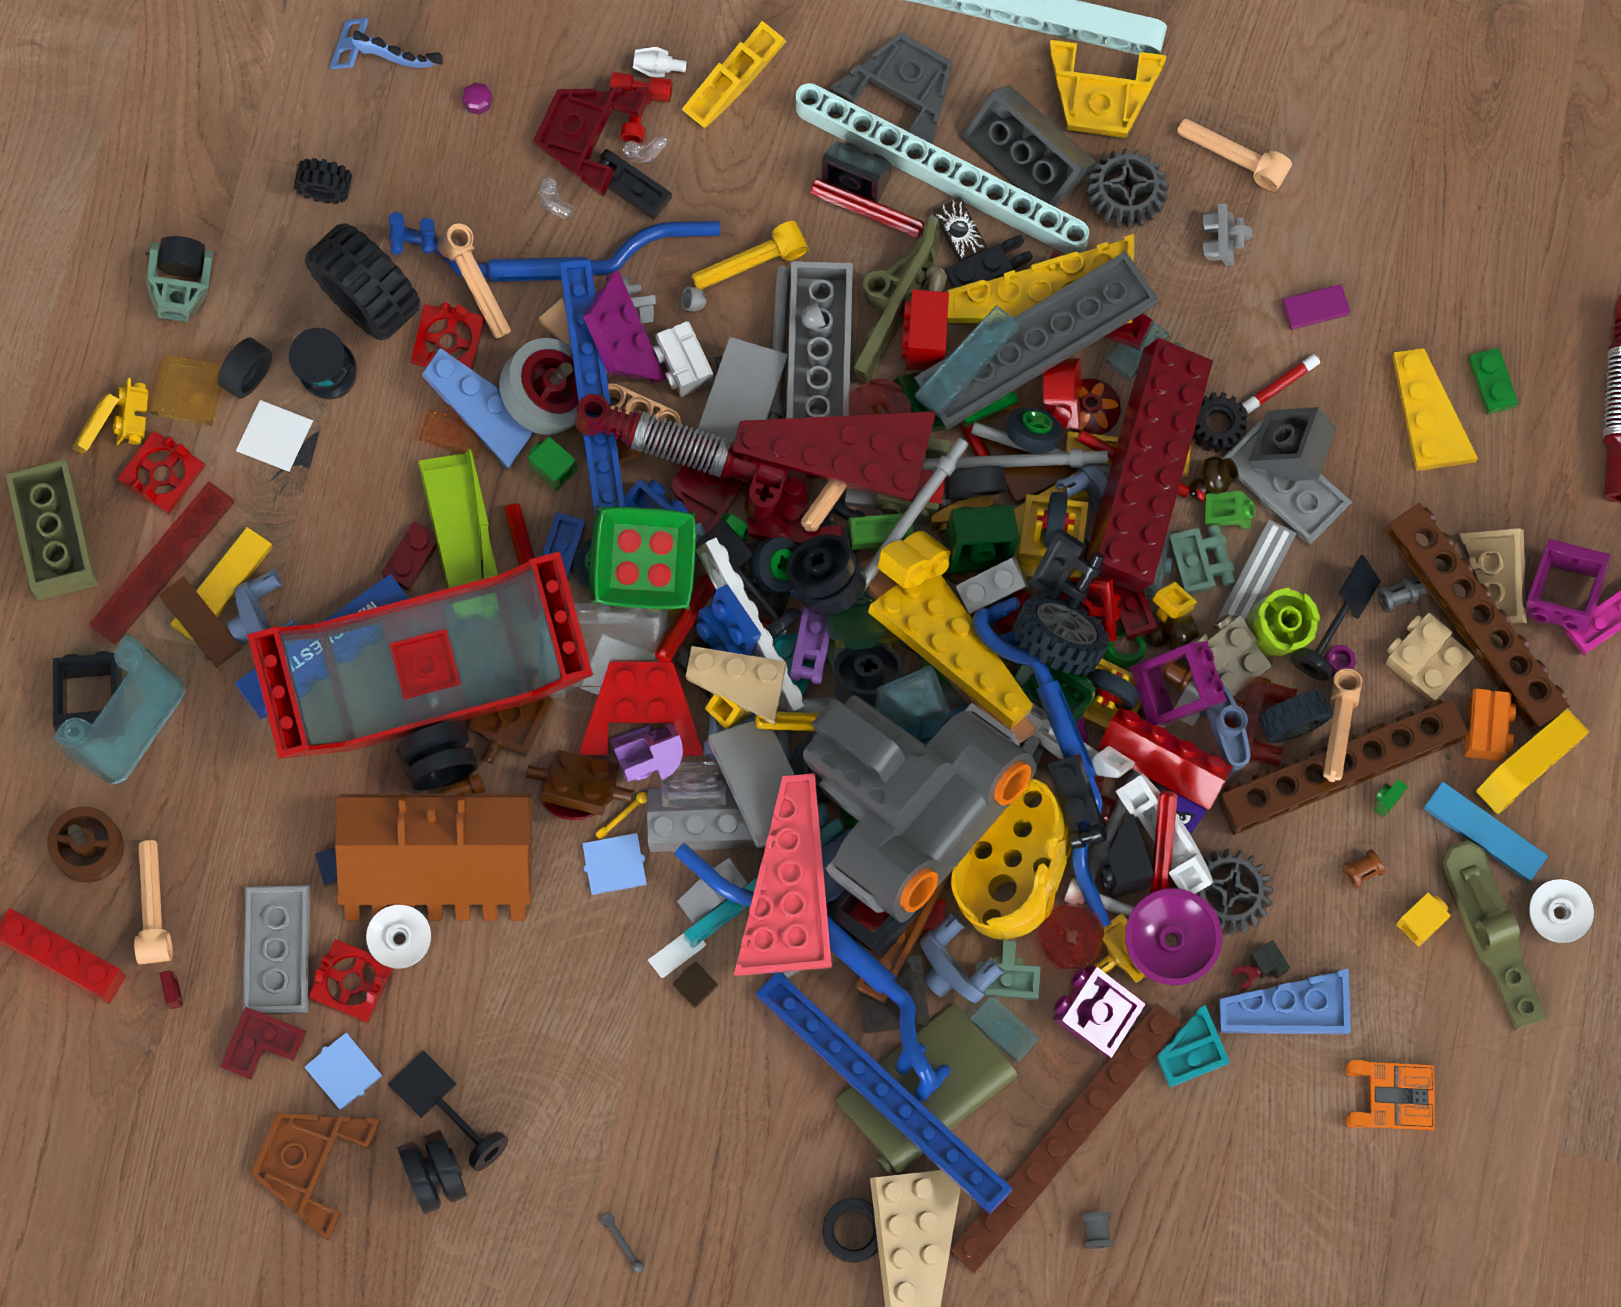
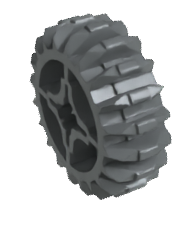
M1127 148L1123 149L1122 155H1119L1115 150L1111 152L1110 158L1103 155L1100 158V164L1095 163L1092 168L1093 174H1090L1087 180L1090 185L1087 186L1086 192L1087 195L1091 196L1089 198L1090 206H1097L1095 209L1096 216L1105 213V223L1114 219L1116 220L1115 226L1117 228L1120 227L1121 222H1126L1129 229L1133 227L1134 221L1142 227L1145 224V218L1150 221L1154 220L1155 212L1160 213L1163 210L1162 203L1167 201L1168 194L1166 191H1168L1169 183L1164 181L1166 172L1158 171L1160 168L1159 161L1150 163V153L1142 158L1140 157L1139 149L1134 151V155L1129 154ZM1122 171L1120 177L1111 179L1110 182H1105L1110 175ZM1125 180H1127V186L1131 190L1130 197L1128 196V190H1125ZM1145 195H1151L1145 202L1134 206L1136 199L1144 198ZM1112 199L1119 201L1121 204L1114 202Z
M1228 848L1224 850L1223 858H1221L1217 851L1212 852V861L1205 856L1203 857L1210 874L1221 869H1230L1228 877L1224 880L1214 879L1211 885L1196 894L1208 902L1205 890L1209 892V895L1218 900L1220 904L1219 911L1214 908L1213 910L1219 918L1222 931L1224 926H1227L1229 935H1234L1237 925L1242 933H1246L1248 931L1247 922L1251 926L1257 927L1259 924L1257 917H1266L1268 912L1263 907L1271 906L1272 900L1266 896L1273 893V887L1264 886V884L1270 881L1271 877L1267 874L1260 876L1264 865L1258 864L1256 867H1253L1252 863L1255 859L1253 855H1250L1247 861L1242 859V850H1238L1236 856L1231 857V851ZM1240 873L1250 880L1255 893H1252L1251 889L1241 884ZM1233 879L1232 892L1234 895L1226 905L1227 891L1225 889ZM1246 902L1253 904L1248 911L1242 914L1229 915L1231 907L1235 904L1245 905Z

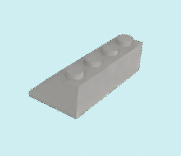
M729 786L648 789L647 823L649 852L676 851L683 843H686L692 850L757 848Z

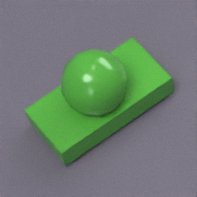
M904 513L849 518L848 524L852 550L870 549L876 554ZM913 525L910 526L901 540L914 533Z

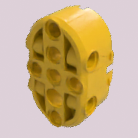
M1036 779L1030 780L1021 795L1004 810L952 871V891L961 912L981 934L993 939L1008 940L1024 936L1036 929L1045 918L1049 917L1054 906L1055 894L1062 879L1067 858L1072 852L1070 832L1059 799L1050 790L1048 785ZM1042 797L1040 805L1034 808L1029 807V803L1033 798ZM1027 826L1032 827V831L1027 837H1019L1021 829ZM992 848V853L988 858L979 859L982 850ZM1013 857H1022V861L1018 866L1009 867V862ZM1006 882L1015 883L1017 886L1016 892L1010 900L1005 902L995 900V891L1001 884Z

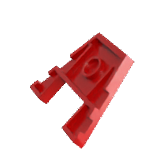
M610 659L579 750V755H608L609 723H674L675 729L682 741V756H703V746L700 742L674 660L660 663L659 660Z

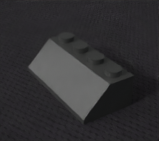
M1010 85L993 90L962 135L967 142L1021 190L1056 208L1081 186L1092 171L1095 163L1097 164L1094 159Z

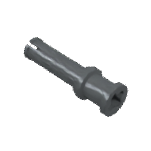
M1447 566L1438 568V570L1446 572ZM1405 576L1401 578L1400 582L1391 586L1377 587L1379 603L1386 613L1393 612L1394 607L1407 602L1410 604L1416 603L1421 595L1428 593L1417 577Z

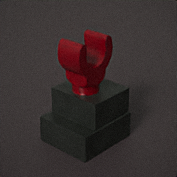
M1274 940L1251 954L1250 959L1253 965L1237 967L1233 970L1232 976L1235 977L1243 973L1248 977V981L1240 987V990L1244 991L1251 987L1253 980L1258 976H1261L1263 979L1274 973L1276 978H1279L1288 973L1290 966Z

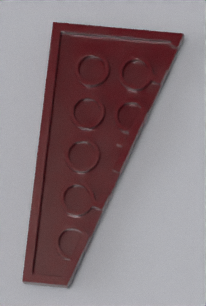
M936 411L744 420L739 422L731 453L912 503Z

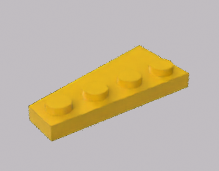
M1425 349L1394 352L1392 359L1415 471L1476 463L1478 457Z

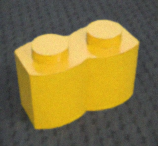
M917 531L904 540H897L885 546L881 550L877 568L901 587L911 588L915 585H920L925 579L944 574L949 567L951 550L927 532Z

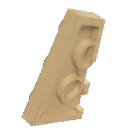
M1518 528L1460 533L1461 540L1465 544L1470 557L1471 567L1476 573L1479 584L1482 583L1489 589L1493 603L1498 609L1506 612L1511 624L1527 623L1524 530Z
M692 646L686 680L719 697L722 696L738 704L740 708L748 712L751 711L765 718V721L775 725L786 670V661Z

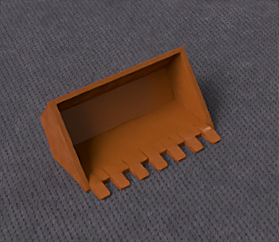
M532 793L340 794V797H337L335 852L338 905H344L345 920L359 921L360 905H372L373 917L379 911L386 908L387 905H406L414 909L415 905H427L428 920L441 921L443 919L442 905H455L456 920L469 921L470 905H483V920L496 921L498 920V905H510L511 920L524 921L525 905H531Z

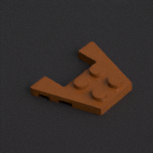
M277 1113L250 1174L323 1238L330 1241L341 1212L311 1200L313 1192L336 1139L340 1137L369 1149L381 1122L375 1118L361 1119L343 1116L325 1117Z

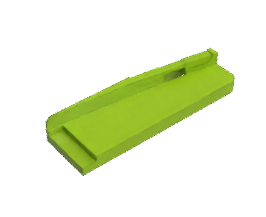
M469 448L465 454L419 460L418 465L447 589L482 580L481 560H483V579L497 576L498 573L489 539V523L471 449ZM495 593L451 605L452 613L458 619L474 618L475 614H479L484 619H489L494 616L495 611L500 610Z

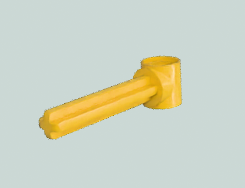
M785 222L772 231L771 240L693 273L692 280L695 287L701 290L778 256L785 261H793L802 257L809 251V247L797 222Z

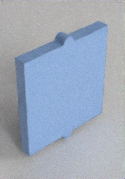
M637 833L582 843L586 861L584 872L588 873L592 895L647 885L643 867L645 856L641 855Z
M347 1033L329 1047H323V1052L305 1066L306 1070L340 1111L358 1096H364V1091L382 1077L380 1072Z

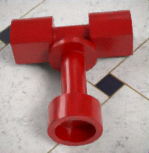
M612 72L610 91L612 88H623L624 91H637L638 88H647L652 94L647 103L649 105L651 100L670 102L673 83L672 79L651 77L650 82L634 80L633 74ZM630 115L629 122L622 124L621 140L631 144L643 143L646 129L640 125L642 116L640 118Z

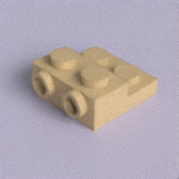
M1428 612L1424 618L1419 615L1416 616L1406 629L1410 634L1404 640L1398 637L1386 651L1390 656L1385 664L1427 700L1433 702L1446 691L1475 656L1451 636L1453 632Z

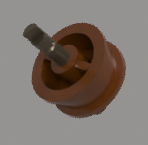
M77 807L66 811L55 820L48 834L47 847L52 861L63 874L72 880L89 883L104 879L117 868L123 856L124 842L120 830L106 813L92 807Z

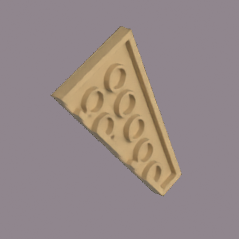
M942 1170L870 1178L885 1307H941L960 1187Z

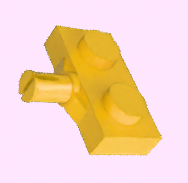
M1121 913L1110 921L1111 925L1096 932V935L1106 947L1108 956L1095 964L1094 967H1098L1104 973H1107L1117 966L1127 974L1135 985L1146 976L1134 966L1128 955L1125 944V929L1128 920Z

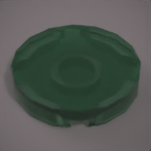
M860 596L859 600L848 609L837 614L826 615V630L830 638L835 642L837 639L843 642L842 646L852 649H865L880 643V639L885 638L888 629L868 613L870 605L875 600Z

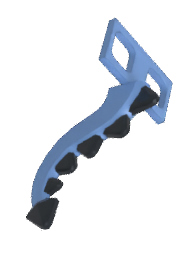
M367 18L345 20L330 68L332 70L352 68L359 50L363 54H376L399 65L414 68H427L435 64L442 65L443 57L439 52L426 53L425 56L419 54L415 57L411 52H401L400 47L385 43L380 37L366 36L364 33L369 20ZM353 24H360L359 30L354 31L353 36L347 38L350 27ZM345 50H351L348 61L338 64L341 53Z

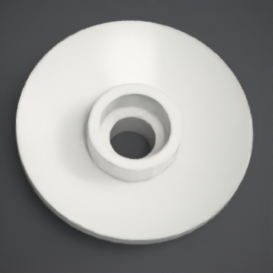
M1558 879L1544 883L1534 892L1529 904V916L1534 928L1544 938L1557 943H1569L1581 938L1589 930L1594 918V908L1591 898L1581 886L1568 880ZM1554 909H1561L1564 912V918H1556Z
M393 905L379 911L369 923L366 934L368 949L372 956L386 967L394 969L410 967L418 963L430 947L431 930L428 921L418 910L410 906ZM402 934L406 939L404 943L396 944L393 941L394 937Z

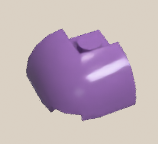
M667 723L664 725L665 728L651 729L650 724L609 739L626 782L645 779L654 771H657L661 780L674 773L680 765L683 748L680 735L672 724Z

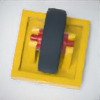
M1051 492L1050 497L1027 494L1018 557L1041 560L1056 532L1060 529L1084 543L1089 502L1068 500L1067 494L1060 492Z
M1101 659L1093 672L1085 674V677L1096 688L1094 703L1084 714L1085 722L1106 731L1111 719L1120 707L1135 713L1138 712L1142 703L1131 672Z

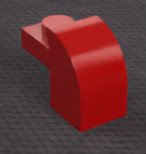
M1080 358L1065 359L1044 372V404L1047 406V412L1060 422L1062 429H1076L1081 425L1078 396L1082 389Z

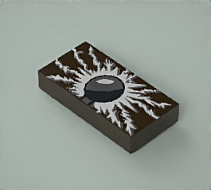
M961 197L933 209V215L939 218L940 227L959 262L988 249Z

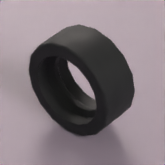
M252 337L245 338L231 350L224 360L218 374V384L238 399L245 398L255 390L265 377L272 361V352Z
M1002 466L962 469L953 471L950 477L946 476L947 494L950 500H965L979 496L997 495L1007 490L1004 467Z
M848 1198L840 1200L829 1209L824 1218L822 1235L825 1246L833 1256L844 1262L858 1263L868 1260L877 1253L878 1242L873 1204L864 1199ZM849 1211L863 1213L869 1218L873 1227V1234L869 1243L863 1248L856 1250L846 1249L841 1246L834 1234V1226L837 1219Z

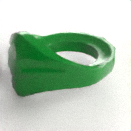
M1122 629L1116 630L1117 639L1125 637ZM1142 637L1133 639L1139 646L1138 652L1134 654L1118 653L1113 647L1115 641L1109 642L1102 659L1123 668L1132 666L1143 659L1146 653L1145 640Z

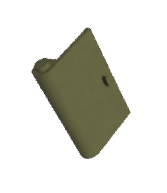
M955 1003L916 1034L918 1043H923L926 1047L924 1055L933 1070L935 1071L943 1064L950 1068V1074L930 1095L928 1100L919 1101L950 1131L1018 1077L1010 1062ZM900 1046L879 1065L914 1096V1090L920 1081L914 1068L912 1067L905 1075L899 1074L895 1070V1064L903 1050V1046ZM852 1086L835 1099L840 1108L876 1147L880 1155L876 1160L887 1174L893 1171L898 1175L924 1154Z

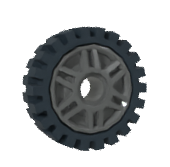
M1044 595L1031 596L1027 599L1013 624V633L1016 634L1015 638L1021 642L1020 646L1023 649H1030L1029 654L1032 657H1040L1039 661L1045 664L1048 662L1051 664V668L1057 670L1060 667L1062 672L1068 674L1070 671L1075 675H1080L1081 672L1083 674L1093 672L1109 644V639H1107L1108 633L1103 631L1104 627L1102 624L1096 623L1097 619L1094 616L1088 617V612L1083 608L1081 610H1072L1066 606L1065 599L1058 598V600H1054L1048 595L1047 597Z

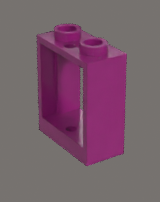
M1548 539L1527 599L1526 616L1540 623L1550 622L1561 625L1570 631L1580 630L1588 632L1609 571L1610 554ZM1551 567L1595 577L1584 611L1540 600Z
M1207 641L1189 643L1130 667L1136 688L1140 693V700L1147 721L1153 725H1168L1227 701L1223 682L1219 678L1214 664V654L1209 648ZM1187 656L1200 699L1173 710L1160 667Z

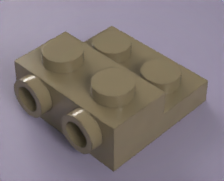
M1227 614L1215 622L1214 626L1216 629L1208 635L1203 633L1197 636L1190 643L1208 642L1209 648L1214 654V664L1223 685L1234 696L1272 665L1257 646L1256 642L1258 639L1241 615L1230 616V614Z

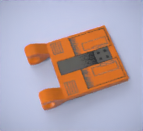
M1351 1060L1346 1064V1075L1369 1076V1113L1351 1112L1346 1116L1347 1127L1435 1130L1434 1065L1381 1063L1363 1060Z

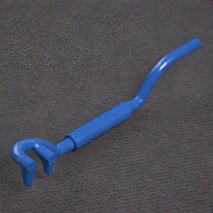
M400 212L390 214L389 240L391 241L392 254L400 255L402 253L403 242L419 245L424 254L435 252L450 265L456 274L463 277L456 261H450L449 258L444 257L438 249L439 237L436 234L432 219H422L420 221V230L405 226L404 217ZM720 221L666 222L649 226L626 240L611 258L607 260H590L592 275H608L620 270L635 252L648 243L661 238L720 236ZM587 257L489 259V263L477 264L484 278H489L490 282L561 280L560 262L587 260Z
M1012 597L989 608L976 611L972 619L973 629L980 640L991 651L1002 658L1032 669L1039 686L1036 689L1063 757L1081 755L1101 814L1103 803L1094 779L1097 774L1059 682L1053 680L1047 664L1039 661L1040 657H1032L1029 654V650L1017 647L1021 642L1016 640V634L1013 633V630L998 636L989 625L997 623L1001 618L1018 609L1020 601L1018 598ZM1088 820L1081 822L1083 831L1090 829ZM1089 843L1086 844V847L1075 850L1072 846V864L1077 884L1096 930L1111 925V922L1089 869Z

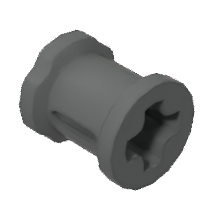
M1092 1212L1081 1215L1082 1220L1086 1223L1087 1241L1084 1242L1085 1249H1101L1114 1246L1113 1240H1110L1108 1220L1111 1218L1110 1212Z

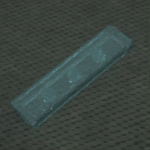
M996 305L915 394L916 400L931 412L936 411L935 415L940 417L1018 331L1020 323Z

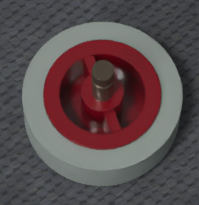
M540 338L526 343L505 363L502 369L499 388L504 406L521 426L532 432L544 435H555L565 432L575 425V416L578 408L571 347L563 341L552 338Z

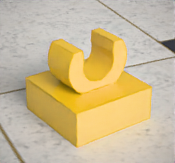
M1176 582L1157 591L1152 599L1160 607L1156 612V616L1164 623H1166L1169 617L1176 619L1191 612L1197 604V601Z

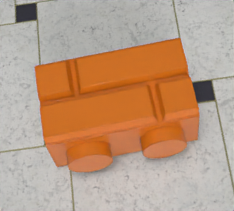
M1473 689L1469 695L1466 727L1468 735L1465 740V757L1502 761L1507 752H1512L1514 735L1508 732L1509 722H1514L1516 704L1511 703V694L1509 692Z

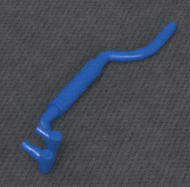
M683 843L675 851L674 855L718 894L732 902L751 907L754 891L746 890L730 883L686 843ZM827 916L830 950L880 995L885 993L899 1006V1028L903 1050L895 1064V1070L899 1074L905 1075L913 1067L920 1078L914 1090V1096L919 1101L928 1100L930 1095L950 1074V1068L943 1064L934 1071L924 1055L926 1047L923 1043H918L915 1030L916 1006L913 998L894 981L896 979L894 974Z

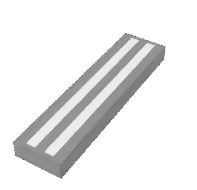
M1268 520L1217 621L1223 616L1230 614V616L1241 615L1246 622L1248 613L1252 610L1253 606L1265 597L1297 534L1296 532Z

